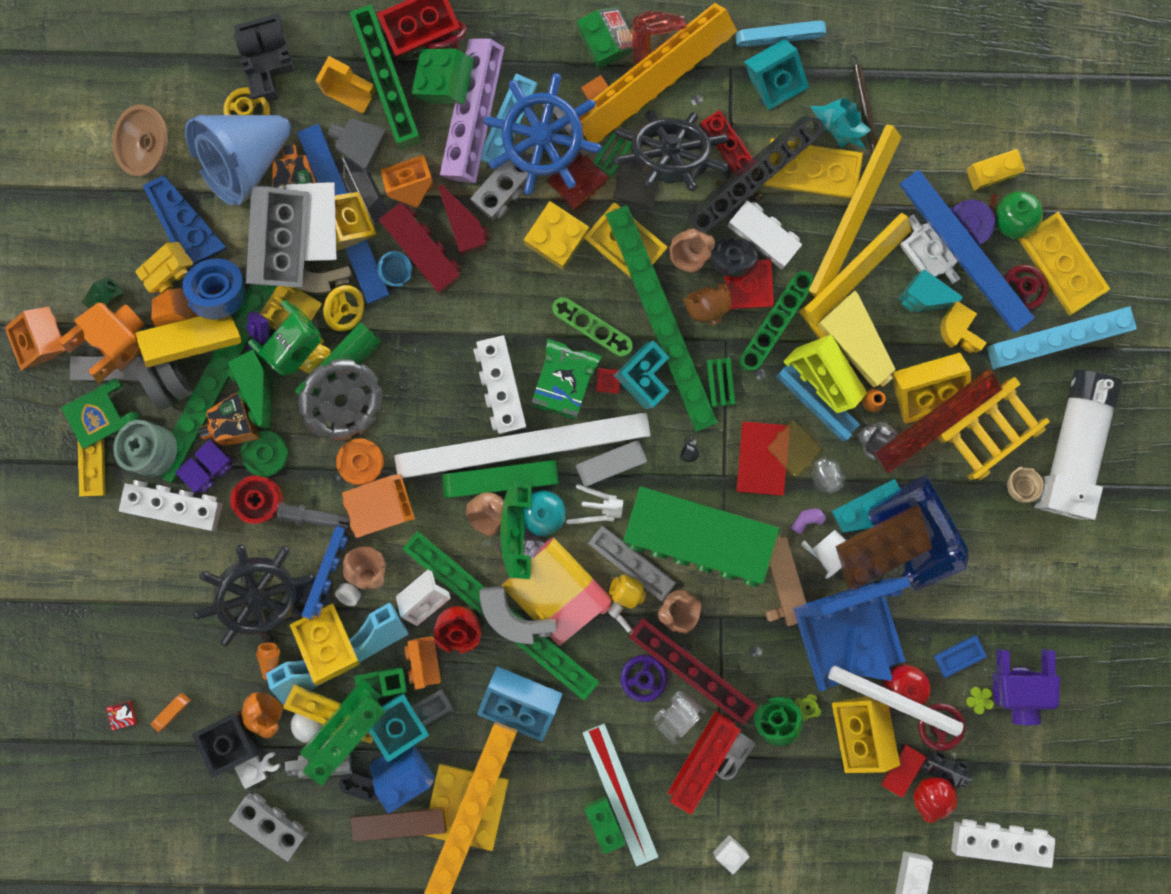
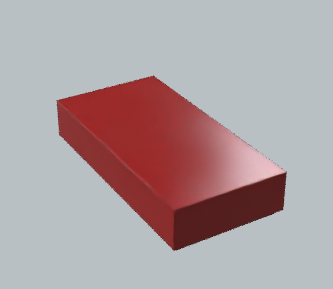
M906 744L903 745L898 754L900 766L888 770L881 782L883 787L903 798L926 759V756Z

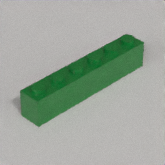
M372 4L349 12L399 149L402 150L421 143L422 141Z

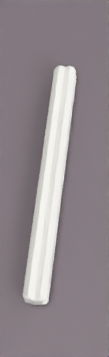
M833 666L829 671V679L950 734L958 736L963 730L961 722L837 666Z

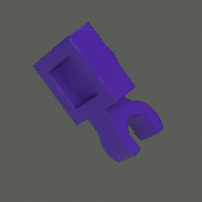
M257 311L248 313L246 327L252 339L265 345L269 340V321ZM249 343L247 345L248 352L254 350Z

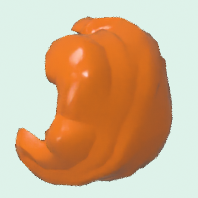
M261 692L251 693L245 699L241 712L245 728L266 739L273 737L278 731L277 722L281 720L284 707L276 698L269 694Z

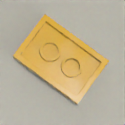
M614 202L586 234L584 240L630 277L605 216L606 213L621 208ZM633 218L650 261L654 265L668 247Z
M333 603L322 608L319 617L315 616L313 621L302 618L290 624L310 676L316 686L360 665Z

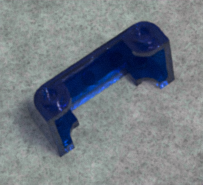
M926 475L913 480L872 505L868 513L871 523L875 526L914 505L920 507L932 549L905 562V571L902 575L903 577H908L914 592L965 571L969 558V551L964 539Z

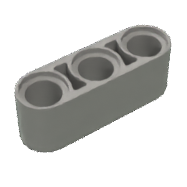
M639 440L577 464L576 468L584 487H587L648 461Z

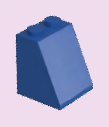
M415 745L389 762L382 755L370 763L375 793L388 814L428 789L435 779Z

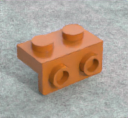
M434 637L409 640L408 646H405V655L407 660H411L412 670H408L410 684H414L415 689L439 684L441 677Z

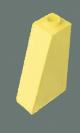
M854 291L818 323L817 327L826 336L830 334L833 336L844 356L873 387L879 384L883 387L893 378L890 374L895 371V368L858 293Z

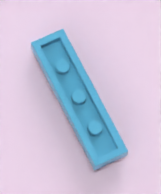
M515 74L513 79L517 81L525 96L534 94L538 85L537 82ZM510 88L496 117L498 119L504 120L511 107L517 102ZM524 112L518 117L516 123L521 124L525 115ZM492 127L484 144L481 161L490 164L491 160L505 152L502 142V129Z

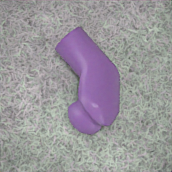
M817 508L804 510L800 513L791 529L801 535L807 524L817 523L820 525L824 523L825 514Z

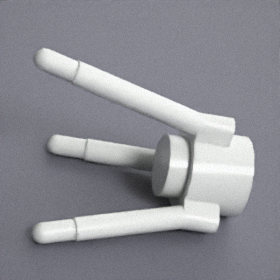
M576 485L577 489L607 499L603 500V504L582 502L583 507L602 509V514L606 515L570 519L566 521V524L598 521L614 522V518H621L623 500L617 499L615 495H608L589 487Z

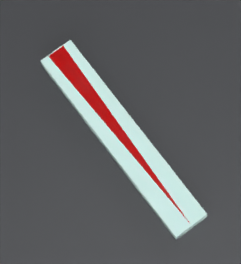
M605 723L584 731L583 736L636 866L658 858Z

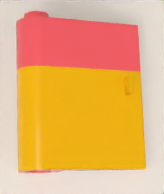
M554 537L549 539L531 559V579L509 578L501 585L505 586L506 592L534 621L556 618L557 631L552 632L550 637L559 646L599 613L603 615L612 606L610 595Z

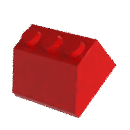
M406 0L377 13L396 57L461 29L448 0Z

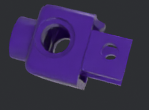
M996 649V672H992L995 704L1011 710L1013 724L1040 725L1041 710H1053L1059 705L1060 675L1055 674V651L1041 649V672H1032L1026 667H1014L1010 670V651Z

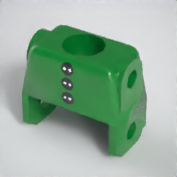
M284 300L281 302V305L290 315L279 326L265 345L263 343L260 344L254 339H251L248 343L275 371L286 376L287 374H294L320 344L321 337L320 332L315 328L310 318L296 305Z

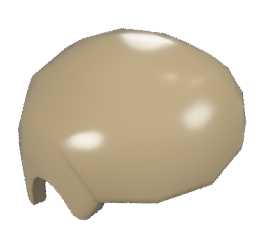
M1021 466L1010 474L1007 489L1010 496L1016 501L1031 503L1042 495L1044 484L1042 477L1033 468H1023Z

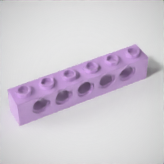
M492 39L468 40L465 54L473 58L474 62L465 103L455 104L440 172L441 176L454 182L476 183L488 128L483 123V119L491 114L504 47Z

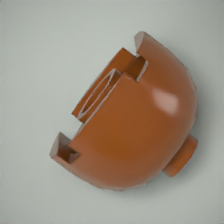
M726 283L717 284L718 289H711L710 286L704 287L688 294V299L683 298L688 314L695 321L701 323L708 322L709 325L720 323L722 321L721 317L727 314L732 302L731 293Z

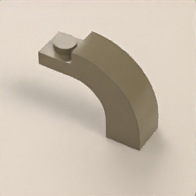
M349 266L320 274L312 273L303 268L302 287L296 288L307 294L327 296L333 291L332 285L335 284L336 287L347 285L349 280L354 279V276Z

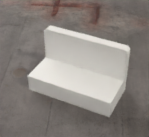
M430 570L424 572L396 596L400 617L416 626L450 599L449 592L435 584L433 573Z

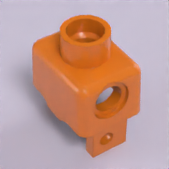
M97 303L73 320L76 326L58 340L69 354L86 340L105 356L88 370L91 376L100 383L114 370L118 369L120 372L124 370L141 353L134 334L144 327V324L126 304L113 313L105 304Z

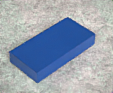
M974 635L934 655L933 658L942 676L946 678L987 658V655L978 637Z

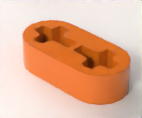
M183 692L180 693L150 725L160 733L185 709L191 700Z

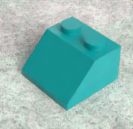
M786 39L744 61L749 77L768 110L809 88L798 51Z
M923 269L913 277L898 299L902 301L901 305L908 311L923 312L949 308L961 301L963 297Z

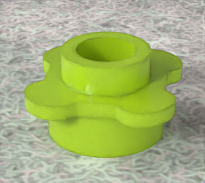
M809 694L803 699L797 698L794 702L801 710L803 721L814 716L818 717L821 714V709L816 703L817 697L814 694ZM807 705L810 706L809 710H806L805 708Z

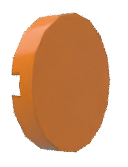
M353 439L340 448L336 457V464L340 475L347 482L354 485H365L375 481L381 474L384 458L380 448L375 443L366 439Z

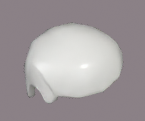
M296 713L291 721V731L294 737L302 743H308L323 726L321 723Z

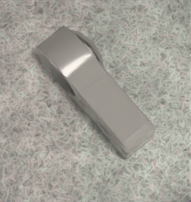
M742 732L738 734L725 757L729 758L728 763L720 773L716 772L719 778L726 780L733 778L754 748L755 743L753 740L746 737ZM734 762L735 765L733 771L730 774L725 775Z

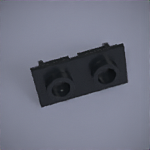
M927 749V760L921 766L925 773L940 778L943 772H945L944 779H948L952 785L959 788L961 786L965 788L968 781L972 782L971 768L966 763L952 760L942 752H934Z

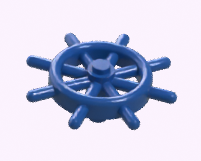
M558 73L552 75L548 93H536L525 96L517 81H510L509 88L517 102L511 107L505 119L502 120L486 116L483 119L485 125L502 129V142L505 149L503 154L490 161V167L497 169L511 160L518 168L527 172L528 175L524 188L526 195L533 193L537 175L548 176L560 173L567 187L573 189L576 186V182L567 167L576 159L580 149L594 153H600L602 150L600 144L583 140V128L579 118L595 108V101L588 100L574 109L568 102L558 97L557 93L561 81V76ZM545 104L541 122L531 106ZM556 106L566 115L550 124L553 109ZM523 112L532 127L516 123L518 117ZM571 123L572 137L555 133ZM513 132L530 136L516 146L514 145ZM553 142L570 146L562 158ZM535 145L531 163H529L519 154ZM544 148L553 161L552 164L540 165Z

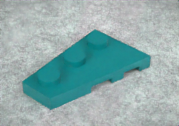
M893 479L831 512L841 532L872 528L910 507L896 480Z

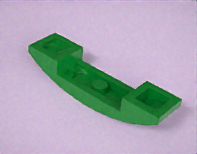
M511 482L505 496L501 516L502 556L509 578L529 580L531 579V555H524V508H531V484Z

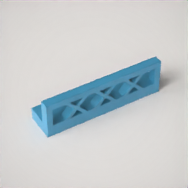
M786 365L776 377L842 442L848 440L852 436L851 433L860 424L847 411L836 413L816 394L817 389L808 381L804 382L800 378L801 374L792 365L789 367Z

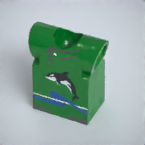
M547 338L546 360L532 399V407L577 421L589 380L603 356L585 350L572 351L565 344Z

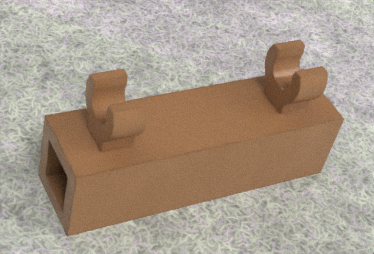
M779 534L769 571L780 607L765 611L767 621L783 617L785 624L791 626L797 624L793 608L806 604L787 537L780 538Z

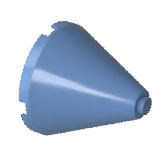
M198 115L187 121L185 125V138L191 157L198 156L203 166L199 173L221 200L233 206L236 203L240 205L250 198L252 187H257L289 138L291 125L286 118H282L279 115Z

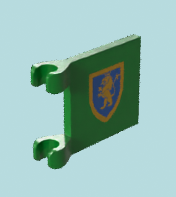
M113 378L101 387L61 407L82 449L120 431L128 422L141 420L137 412H130L121 418L109 394L123 388V383L120 379Z

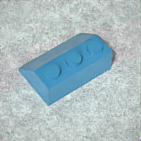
M496 667L477 715L493 722L503 723L517 729V732L543 742L562 693L514 674L509 670Z

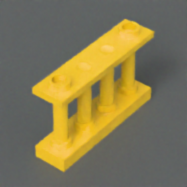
M1015 377L1005 381L935 435L941 443L947 441L953 443L974 471L967 476L969 480L978 479L980 481L991 473L989 469L1032 435L1035 438L1046 430L1044 426L1050 422L1048 418L1037 422L1016 395L1017 391L1015 388L1020 383ZM1002 398L1009 400L1030 427L1020 436H1018L997 409V402ZM984 412L987 415H991L1011 441L1002 450L997 447L979 424L980 420L978 417ZM966 426L974 431L993 456L984 464L979 462L960 437V431Z

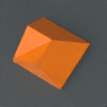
M424 155L380 169L387 196L418 208L426 192L436 189Z
M183 288L169 289L152 299V321L155 327L199 317L188 306V300L185 297Z

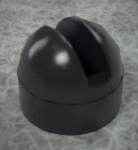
M686 442L682 448L680 460L688 463L694 462L699 457V450L695 445Z

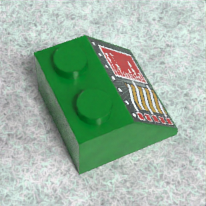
M618 7L596 10L577 20V31L598 70L639 49Z

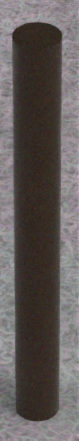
M862 64L853 66L864 123L871 129L867 133V138L872 156L878 139Z

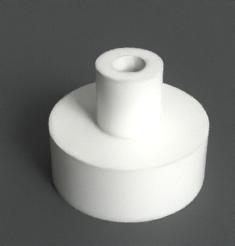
M350 583L340 584L335 592L337 599L348 606H355L361 597L357 589L358 587Z

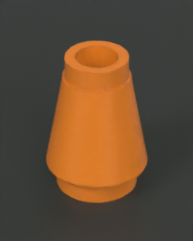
M877 389L866 391L867 394L862 398L863 407L869 412L880 411L885 405L886 397L884 393ZM874 396L879 398L878 403L874 401Z
M263 643L258 646L256 651L262 677L267 680L266 673L278 667L280 650L275 643Z

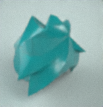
M840 98L826 106H811L816 117L822 121L823 130L832 134L841 149L848 143L866 149L860 137L867 134L871 129L861 122V112H857V104L851 102L849 98Z

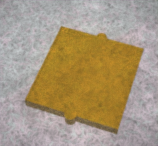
M791 421L782 432L777 433L778 437L767 449L794 477H797L806 466L811 464L810 461L821 449L795 421Z

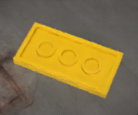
M788 141V147L792 148L796 142ZM809 145L765 182L763 186L851 200L859 184L863 153ZM776 152L770 155L769 161L771 164L775 163L778 158Z
M1059 212L1043 221L1038 231L1031 237L1018 238L1036 267L1045 275L1048 285L1069 316L1110 290Z
M231 315L214 320L199 316L135 333L146 367L241 343L239 332Z

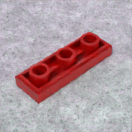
M720 110L700 122L708 137L721 134L728 136L727 142H731L734 147L729 148L726 146V143L715 145V147L734 174L753 158Z

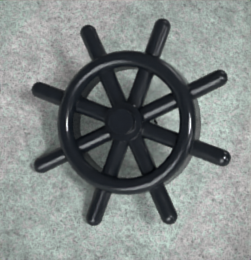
M648 110L646 116L649 122L642 125L636 132L620 127L615 130L617 137L632 142L631 153L616 156L613 159V163L616 166L633 163L641 173L647 176L643 182L646 189H650L656 180L668 184L684 182L688 190L693 192L697 189L694 178L700 176L707 168L720 172L728 170L726 163L711 158L712 146L726 143L728 136L721 134L708 137L700 127L695 125L698 115L694 112L690 113L686 120L675 118L659 119L653 110ZM658 136L660 141L653 138ZM684 138L690 140L687 142H682ZM644 145L652 149L642 151L641 148ZM699 149L701 154L691 152V150ZM660 157V159L657 162L652 160L653 158ZM682 159H685V160H688V161H691V162L685 164Z
M239 544L235 549L239 561L228 567L220 576L206 571H202L199 574V578L202 581L214 585L212 593L213 605L194 611L193 617L199 620L216 614L222 624L228 628L220 641L223 647H227L236 633L246 635L261 634L264 643H273L271 630L281 625L289 616L298 620L304 618L302 617L303 611L294 608L296 588L314 583L315 576L308 574L292 579L289 571L282 565L290 552L287 546H282L272 560L261 557L248 558L245 546ZM263 572V576L257 581L255 573ZM274 576L283 582L266 588ZM241 577V582L243 583V586L238 585L234 582ZM227 591L239 595V597L224 601ZM284 592L281 602L270 598ZM243 606L236 617L227 611ZM266 606L274 609V611L266 616L263 608ZM251 610L254 611L256 619L246 620Z

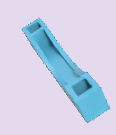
M1126 307L988 346L987 351L994 370L1064 349L1124 334L1137 328L1131 307Z
M388 603L370 613L363 626L349 640L358 661L361 662L408 635L403 619L392 604ZM304 660L285 662L266 673L270 690L283 705L294 684L310 691L318 687L313 683Z

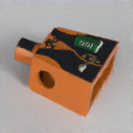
M296 145L283 146L284 159L273 161L272 188L286 189V185L317 183L308 158L304 155L297 156Z
M238 392L207 410L206 414L209 424L199 428V434L204 441L214 437L215 441L222 446L260 438L256 425L252 423L248 412L251 410L247 403L244 404L241 401Z

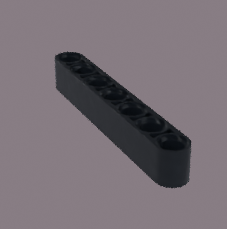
M809 115L799 118L698 204L689 214L690 224L702 232L714 227L814 142L823 132L822 121ZM812 121L814 124L813 130L807 133L806 125ZM791 137H795V145L789 148L788 140ZM776 152L778 158L775 163L771 164L769 161L770 155ZM759 168V176L752 179L751 173L753 169ZM737 183H741V191L738 194H734V186ZM723 198V207L716 210V201ZM701 214H705V222L701 225H698V216Z

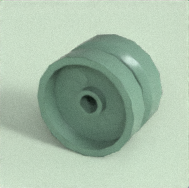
M134 420L123 426L117 434L113 446L114 457L118 465L127 471L156 477L163 475L171 468L177 454V442L172 432L165 427L143 420Z

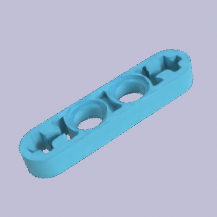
M811 21L744 29L735 33L736 44L738 47L774 44L783 39H786L788 42L816 39L826 35V26L824 21Z

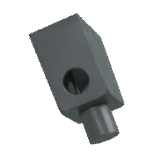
M352 118L348 120L345 127L334 122L328 131L329 136L338 140L335 145L336 150L368 174L388 137L386 129Z

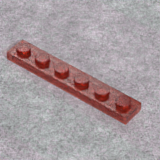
M989 369L877 450L874 455L886 473L891 472L1003 390L994 372Z

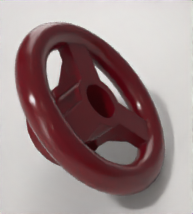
M458 21L461 28L458 34L454 36V32L424 46L428 49H457L459 47L458 42L467 33V26L465 23Z
M1018 265L1006 273L1005 281L1008 284L1012 282L1018 287L1019 299L1029 311L1036 309L1045 301L1048 294V281L1043 272L1031 265ZM1019 272H1030L1034 274L1038 279H1035L1032 276H1027L1020 279L1015 274ZM1024 283L1029 286L1028 291L1023 288ZM1041 286L1039 297L1034 302L1027 304L1028 296L1036 293L1038 287Z
M945 703L929 706L928 708L934 711L944 710L953 714L950 718L961 722L963 730L960 735L955 736L952 741L946 743L947 732L938 730L937 727L929 724L931 732L938 736V743H935L926 734V722L919 720L918 732L921 740L929 748L937 751L953 749L962 741L966 727L962 714L954 706Z

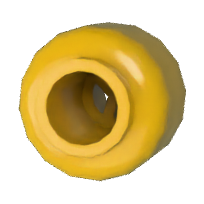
M623 574L620 577L614 578L611 583L609 594L612 595L614 603L629 609H633L638 604L643 603L646 591H644V584L641 580Z

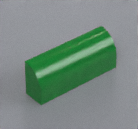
M360 322L320 365H328L330 361L336 359L354 360L356 364H363L382 342ZM334 372L327 375L328 381L336 378ZM305 382L295 390L298 395L300 390L304 389ZM314 388L312 393L316 394L319 388Z

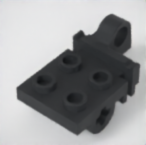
M279 13L234 25V37L242 58L241 62L244 66L243 70L246 74L252 100L262 97L267 102L279 99L273 77L295 71L290 59L291 56Z

